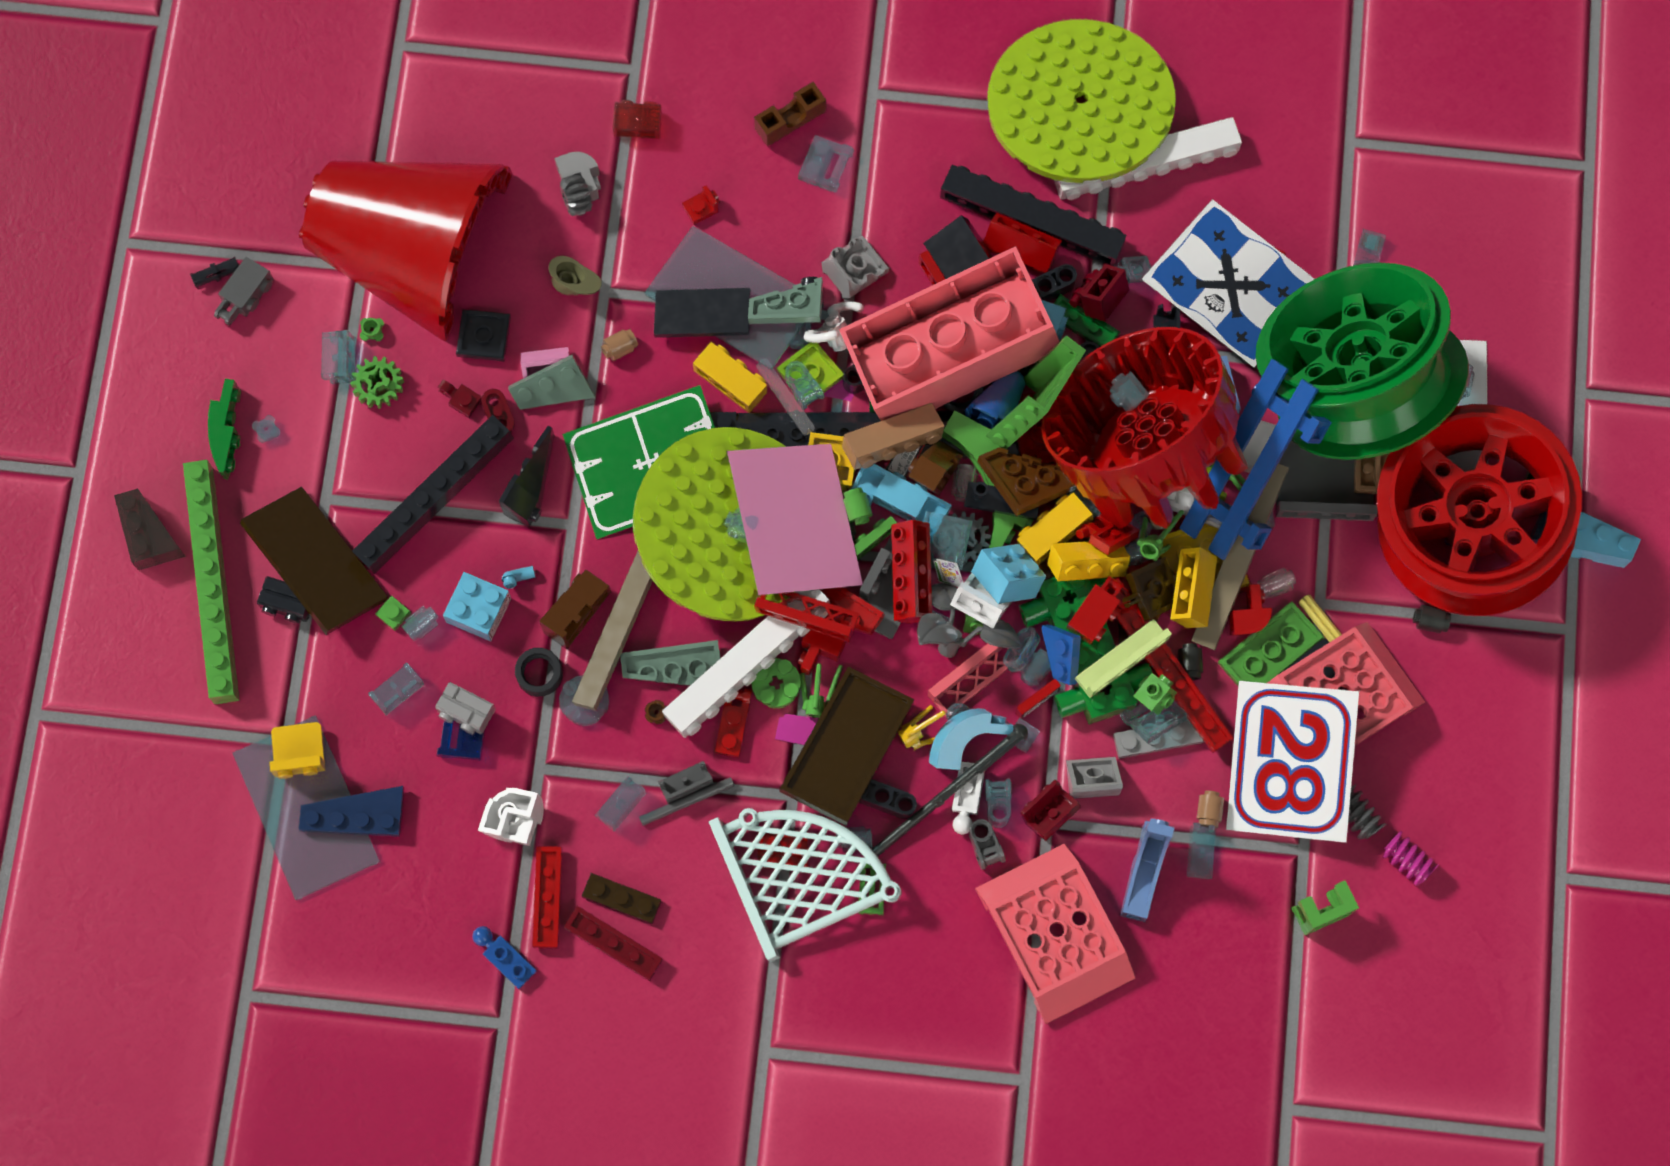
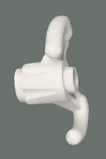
M842 302L830 306L827 311L829 317L825 319L822 327L806 331L804 340L811 343L828 341L829 346L833 347L834 351L847 349L839 330L847 326L845 319L840 316V312H862L864 306L858 302Z

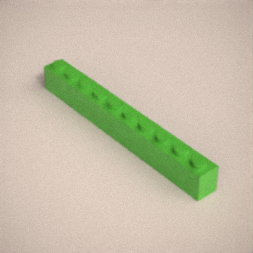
M208 460L183 463L208 696L215 705L239 701L214 471Z

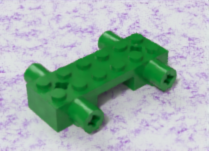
M1053 577L1045 580L1038 592V599L1019 605L1024 625L1028 628L1048 621L1050 625L1070 632L1066 627L1095 584L1102 587L1107 578L1057 581ZM1065 598H1070L1073 600V603L1069 604L1068 601L1064 602ZM1107 623L1103 626L1106 632L1099 642L1094 639L1091 645H1089L1084 640H1080L1078 675L1116 647ZM1148 663L1130 668L1105 687V689L1109 690L1108 695L1099 691L1091 698H1089L1077 682V684L1073 685V689L1054 695L1055 705L1062 718L1084 711L1089 725L1135 709L1138 701L1134 694L1138 691L1140 682L1153 672Z

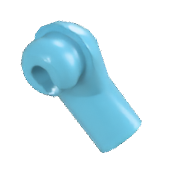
M529 566L505 572L502 576L504 587L511 589L517 585L518 581L536 578L534 567Z

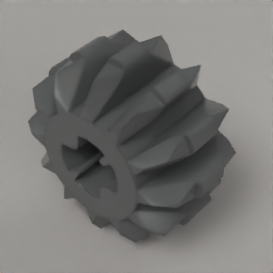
M578 174L562 179L560 189L562 199L569 214L579 216L591 211L592 199L584 178Z

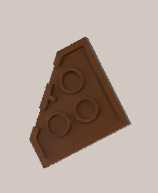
M1000 447L978 457V464L1016 516L1077 489L1075 484H1072L1064 475L1057 463L1056 465L1041 462V458L1026 454L1018 456L1008 453L1009 450Z

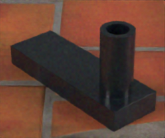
M968 482L964 507L1016 516L995 486L987 485L984 482ZM1039 506L1016 517L1036 520Z

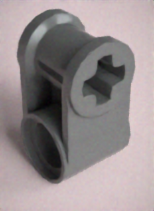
M983 819L975 821L970 828L969 838L981 870H985L986 866L999 861L1001 863L1006 862L1002 847L997 841L992 825ZM977 826L984 827L987 830V836L985 838H978L974 834V828Z

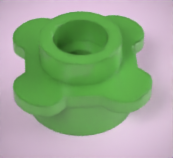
M364 318L361 320V340L375 339L376 341H381L383 339L382 327L384 326V321L382 319Z

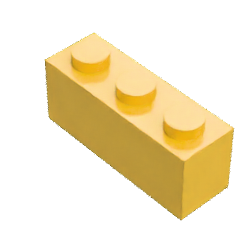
M710 342L693 362L694 372L747 413H750L767 394L766 380L757 373L752 374L748 371V367L741 360L736 359L735 361L731 358L729 352L721 345L716 346Z
M1074 492L1069 496L1066 494L1056 502L1057 506L1053 510L1043 512L1037 518L1038 522L1035 525L1025 527L1018 534V544L1025 549L1026 553L1037 565H1040L1049 557L1052 544L1066 543L1076 535V531L1080 529L1081 525L1093 521V514Z
M1089 541L1056 543L1051 546L1047 564L1057 581L1108 578L1109 575L1111 577H1125L1130 555L1124 546L1107 555L1091 545Z
M1201 547L1180 549L1171 620L1186 628L1208 627L1217 556Z

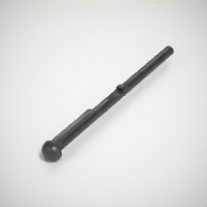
M1022 724L1013 725L1015 730L871 850L877 857L932 811L941 807L944 801L978 773H983L1022 739L1025 741L1028 737L1027 728Z

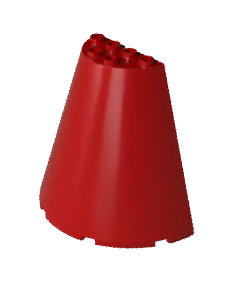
M331 161L323 168L320 174L316 173L313 178L312 192L304 200L306 211L303 225L299 232V238L302 239L305 249L439 339L447 341L455 321L453 304L448 301H450L455 292L458 276L456 271L462 259L469 235L485 198L489 197L494 191L505 195L513 173L508 166L502 164Z

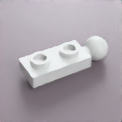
M961 762L958 777L975 763ZM985 771L981 774L978 773L954 794L952 811L958 812L959 816L953 821V829L958 834L964 835L970 832L973 823L969 814L978 815Z

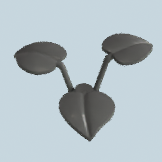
M934 583L931 586L932 605L940 610H950L949 622H946L938 614L928 613L923 615L917 628L919 645L939 644V653L945 657L952 658L956 656L960 646L965 647L969 640L981 632V639L990 645L1004 648H1021V641L1016 631L1003 620H999L994 628L983 623V627H977L963 639L962 633L953 626L955 610L958 609L950 605L958 588L945 583Z

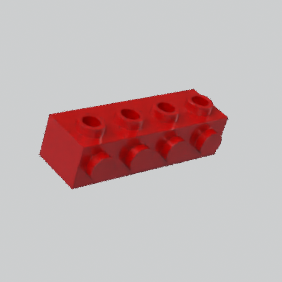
M909 520L891 524L894 621L912 624L919 622L923 615L932 613L930 523Z

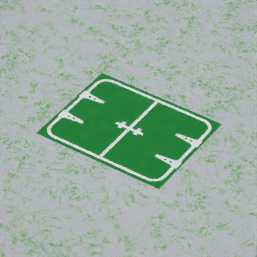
M701 385L563 434L596 539L633 527L634 503L638 489L651 465L667 448L688 435L715 428Z

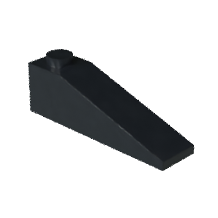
M547 426L534 445L532 458H525L522 462L520 475L514 474L499 499L503 514L527 527H530L532 522H537L542 512L540 508L554 440L553 428Z

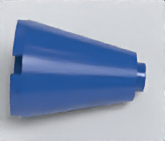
M1016 371L994 381L967 406L965 410L966 417L973 418L977 423L993 429L1018 406L1026 385L1024 376Z

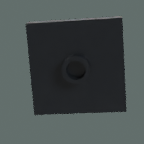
M463 309L456 356L504 362L511 319L510 314Z

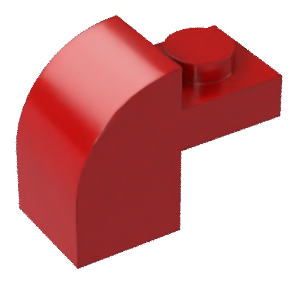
M1260 584L1246 585L1247 609L1231 611L1229 615L1230 636L1253 634L1262 630L1268 624L1272 608H1262V604L1265 603L1264 589H1260Z
M813 630L809 631L802 639V647L808 649V652L803 650L798 664L801 665V673L810 676L819 655L838 662L847 641Z

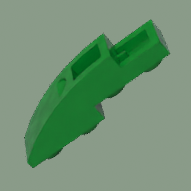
M232 379L224 380L220 401L210 400L208 411L210 450L218 471L224 479L228 480L230 472H234L236 464L234 453L235 449H239L241 441L240 435L233 427L236 420L235 404L240 401L241 389H239L235 380Z

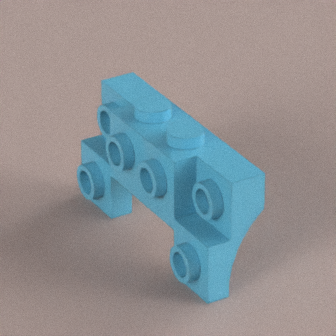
M876 464L869 468H861L851 488H862L863 492L867 494L870 506L874 502L907 521L918 520L930 523V547L952 506L928 493L924 486L918 483L913 485L906 481L902 474L897 472L891 473Z

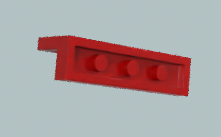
M795 592L777 593L782 600L780 603L766 600L768 594L761 595L756 599L754 607L757 613L847 642L851 640L859 617L858 612ZM799 600L803 602L806 609L800 611L788 607L787 604ZM821 607L826 609L829 617L822 618L813 615L811 611ZM842 615L852 617L849 626L835 622L834 619Z

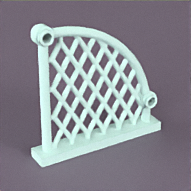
M747 808L741 811L738 819L725 825L718 817L708 821L764 954L770 962L780 958L777 951L778 948L884 900L892 903L901 897L902 891L900 886L891 881L885 867L869 846L852 831L826 817L797 810L756 812L754 809ZM752 815V821L747 823L746 818ZM774 820H787L782 829L769 828ZM794 820L806 822L800 832L788 830ZM767 821L763 827L758 826L760 822ZM812 824L823 827L819 834L806 832ZM742 828L734 841L731 842L728 834ZM747 830L759 832L753 842L740 841ZM828 830L836 833L838 836H828L825 834ZM765 833L778 834L771 845L759 843ZM784 835L796 837L790 847L777 846ZM802 838L815 839L808 850L796 848ZM821 840L833 842L827 853L814 851ZM839 843L852 844L846 855L833 854ZM734 846L748 847L742 859H738L733 848ZM755 848L767 850L760 861L748 859ZM858 849L865 858L855 857L852 854ZM773 851L785 852L779 863L766 862ZM791 854L804 855L798 866L785 864ZM810 856L823 858L817 868L804 867ZM829 859L842 860L835 871L823 869ZM848 861L860 863L854 873L841 872ZM866 864H870L877 875L867 876L860 875ZM741 865H754L756 868L750 877L746 878ZM762 867L775 868L769 879L756 878ZM781 869L794 871L787 882L775 880ZM800 872L812 873L806 884L793 883ZM818 875L831 876L824 887L812 885ZM837 877L849 879L843 889L830 888ZM880 879L882 883L880 891L866 897L874 882ZM855 880L868 881L862 892L849 890ZM749 883L765 884L758 895L754 897ZM771 885L783 887L777 897L764 896ZM789 888L802 889L795 900L783 899ZM890 888L895 889V893L892 896L887 895V891ZM808 890L820 892L813 903L801 901ZM826 893L838 894L832 905L819 904ZM845 895L862 899L837 911V907ZM758 901L772 903L764 915H762L759 909ZM778 904L791 905L784 916L772 914ZM797 906L809 908L803 919L790 917ZM815 909L832 911L827 916L809 924L807 923ZM765 920L780 921L774 932L770 934ZM786 922L803 925L778 937Z

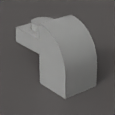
M570 152L555 158L561 180L571 175L580 174L587 184L591 201L599 199L598 190L601 189L597 178L600 175L599 168L591 156L582 152Z

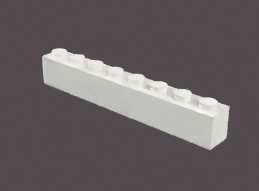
M1231 117L1167 135L1161 147L1157 148L1145 163L1117 178L1101 182L1100 179L1084 181V183H1070L1054 180L1060 200H1073L1080 197L1081 194L1089 192L1090 194L1098 193L1103 188L1111 186L1113 188L1121 187L1129 181H1143L1151 175H1165L1170 170L1177 168L1181 170L1187 169L1199 162L1203 164L1209 163L1221 156L1231 157L1239 152L1242 141L1235 121Z
M819 589L795 592L830 604L829 599ZM799 600L787 604L788 607L800 611L806 609L803 602ZM821 607L811 611L813 615L822 618L828 615L826 609ZM768 616L662 711L665 718L684 738L688 735H694L701 728V723L707 718L712 719L720 711V706L725 702H731L738 695L740 688L744 685H750L756 679V674L759 671L769 668L779 653L787 652L792 647L793 641L799 635L801 637L806 635L810 629Z

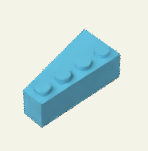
M1547 512L1539 515L1530 535L1535 544L1545 528ZM1581 512L1571 557L1590 559L1593 562L1625 568L1632 561L1641 539Z

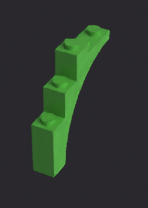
M954 410L943 430L942 437L958 447L971 460L982 476L984 483L994 486L977 462L980 455L999 448L998 445H995L986 436L991 429ZM992 512V535L989 548L1001 547L1004 543L1009 545L1016 533L1012 529L1014 528L1021 532L1024 527L1031 526L1033 520Z

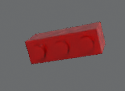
M996 213L989 224L983 242L989 251L996 254L1003 253L1016 246L1024 264L1030 266L1036 272L1046 273L1053 265L1062 241Z

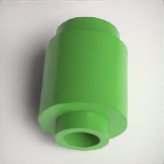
M855 488L844 492L845 498L843 502L849 522H855V525L868 523L870 521L869 517L873 516L867 494L863 492L862 488Z

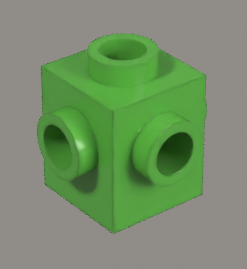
M1151 673L1150 676H1146L1140 682L1139 689L1134 694V697L1152 712L1159 715L1164 708L1167 709L1173 703L1177 692L1171 688L1173 682L1163 674L1157 677Z

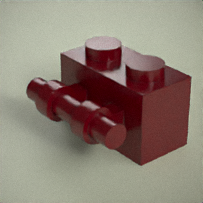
M1104 264L1100 271L1094 269L1091 274H1087L1083 279L1082 286L1076 288L1072 293L1069 304L1076 308L1079 303H1082L1085 316L1106 321L1130 290L1125 269Z

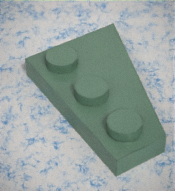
M822 277L814 279L813 283L803 286L801 283L793 285V289L787 291H773L750 298L748 310L749 324L821 322Z
M573 354L508 386V390L519 409L595 398V394Z

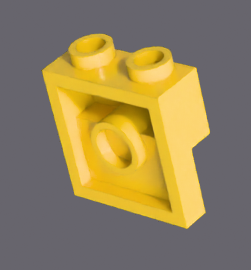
M810 432L809 445L831 444L842 493L846 492L847 489H851L855 470L842 448L844 436Z

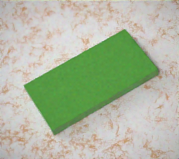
M1291 601L1270 618L1268 624L1262 630L1248 636L1220 659L1218 664L1238 687L1239 681L1268 683L1325 637Z

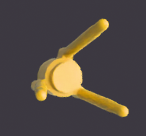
M930 705L909 723L901 726L902 729L898 731V734L905 747L908 749L912 746L916 750L922 746L933 744L935 737L922 741L919 740L923 738L920 730L944 716L946 712L941 711L917 726L916 723L933 709V706Z

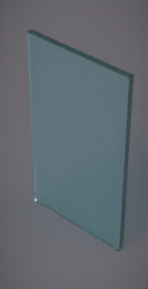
M692 226L644 294L655 301L656 290L750 288L751 298L773 291L783 292L793 289L795 284ZM804 323L750 324L749 335L715 337L772 370Z
M315 715L297 724L319 723ZM323 730L325 771H320L316 775L305 776L297 774L287 779L275 777L270 772L269 761H273L272 736L233 752V756L295 900L302 899L313 892L380 862L369 835L300 832L298 830L301 805L351 796Z

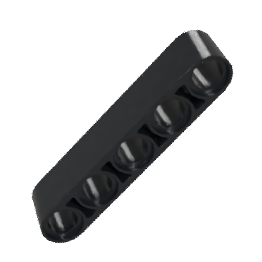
M873 779L859 802L901 819L911 817L916 812L917 807L916 798L912 794ZM879 792H885L889 799L881 803L875 799V795ZM901 801H909L912 804V809L902 811L898 805Z

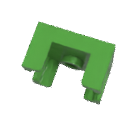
M1346 880L1336 884L1333 890L1326 893L1331 904L1330 906L1318 911L1313 898L1309 896L1298 902L1299 905L1292 907L1305 936L1350 916L1359 908Z

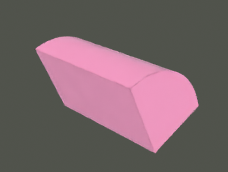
M569 347L521 353L523 379L570 356Z

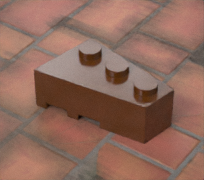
M585 570L582 574H577L567 591L559 597L558 601L539 620L543 633L565 649H568L611 593L610 586L588 570Z

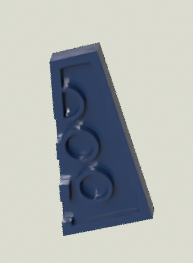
M404 786L301 805L298 830L300 832L400 837Z

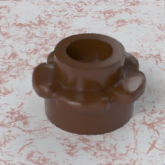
M655 700L646 705L645 718L648 722L661 724L665 721L662 711L667 706L664 705V702ZM655 710H658V711H659V713H658L657 715L654 714V711H655Z

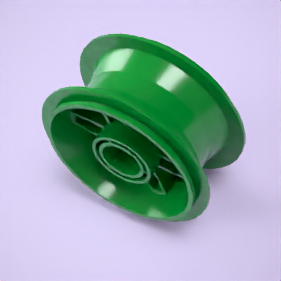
M1366 263L1349 266L1329 272L1303 285L1275 308L1261 329L1256 344L1255 357L1261 377L1271 359H1275L1289 369L1276 392L1277 395L1290 401L1301 379L1306 380L1319 389L1307 413L1311 416L1325 417L1332 422L1320 444L1307 443L1300 437L1303 432L1299 429L1296 430L1291 441L1312 454L1332 459L1352 460L1377 457L1397 451L1420 440L1436 429L1453 412L1466 390L1469 379L1467 353L1461 341L1449 330L1451 325V309L1443 288L1426 273L1410 266L1395 263Z

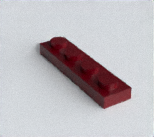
M579 906L575 908L564 925V928L649 981L663 961V958Z

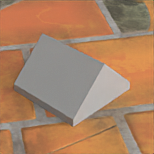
M1116 757L1066 760L1069 795L1074 799L1120 795L1123 783Z

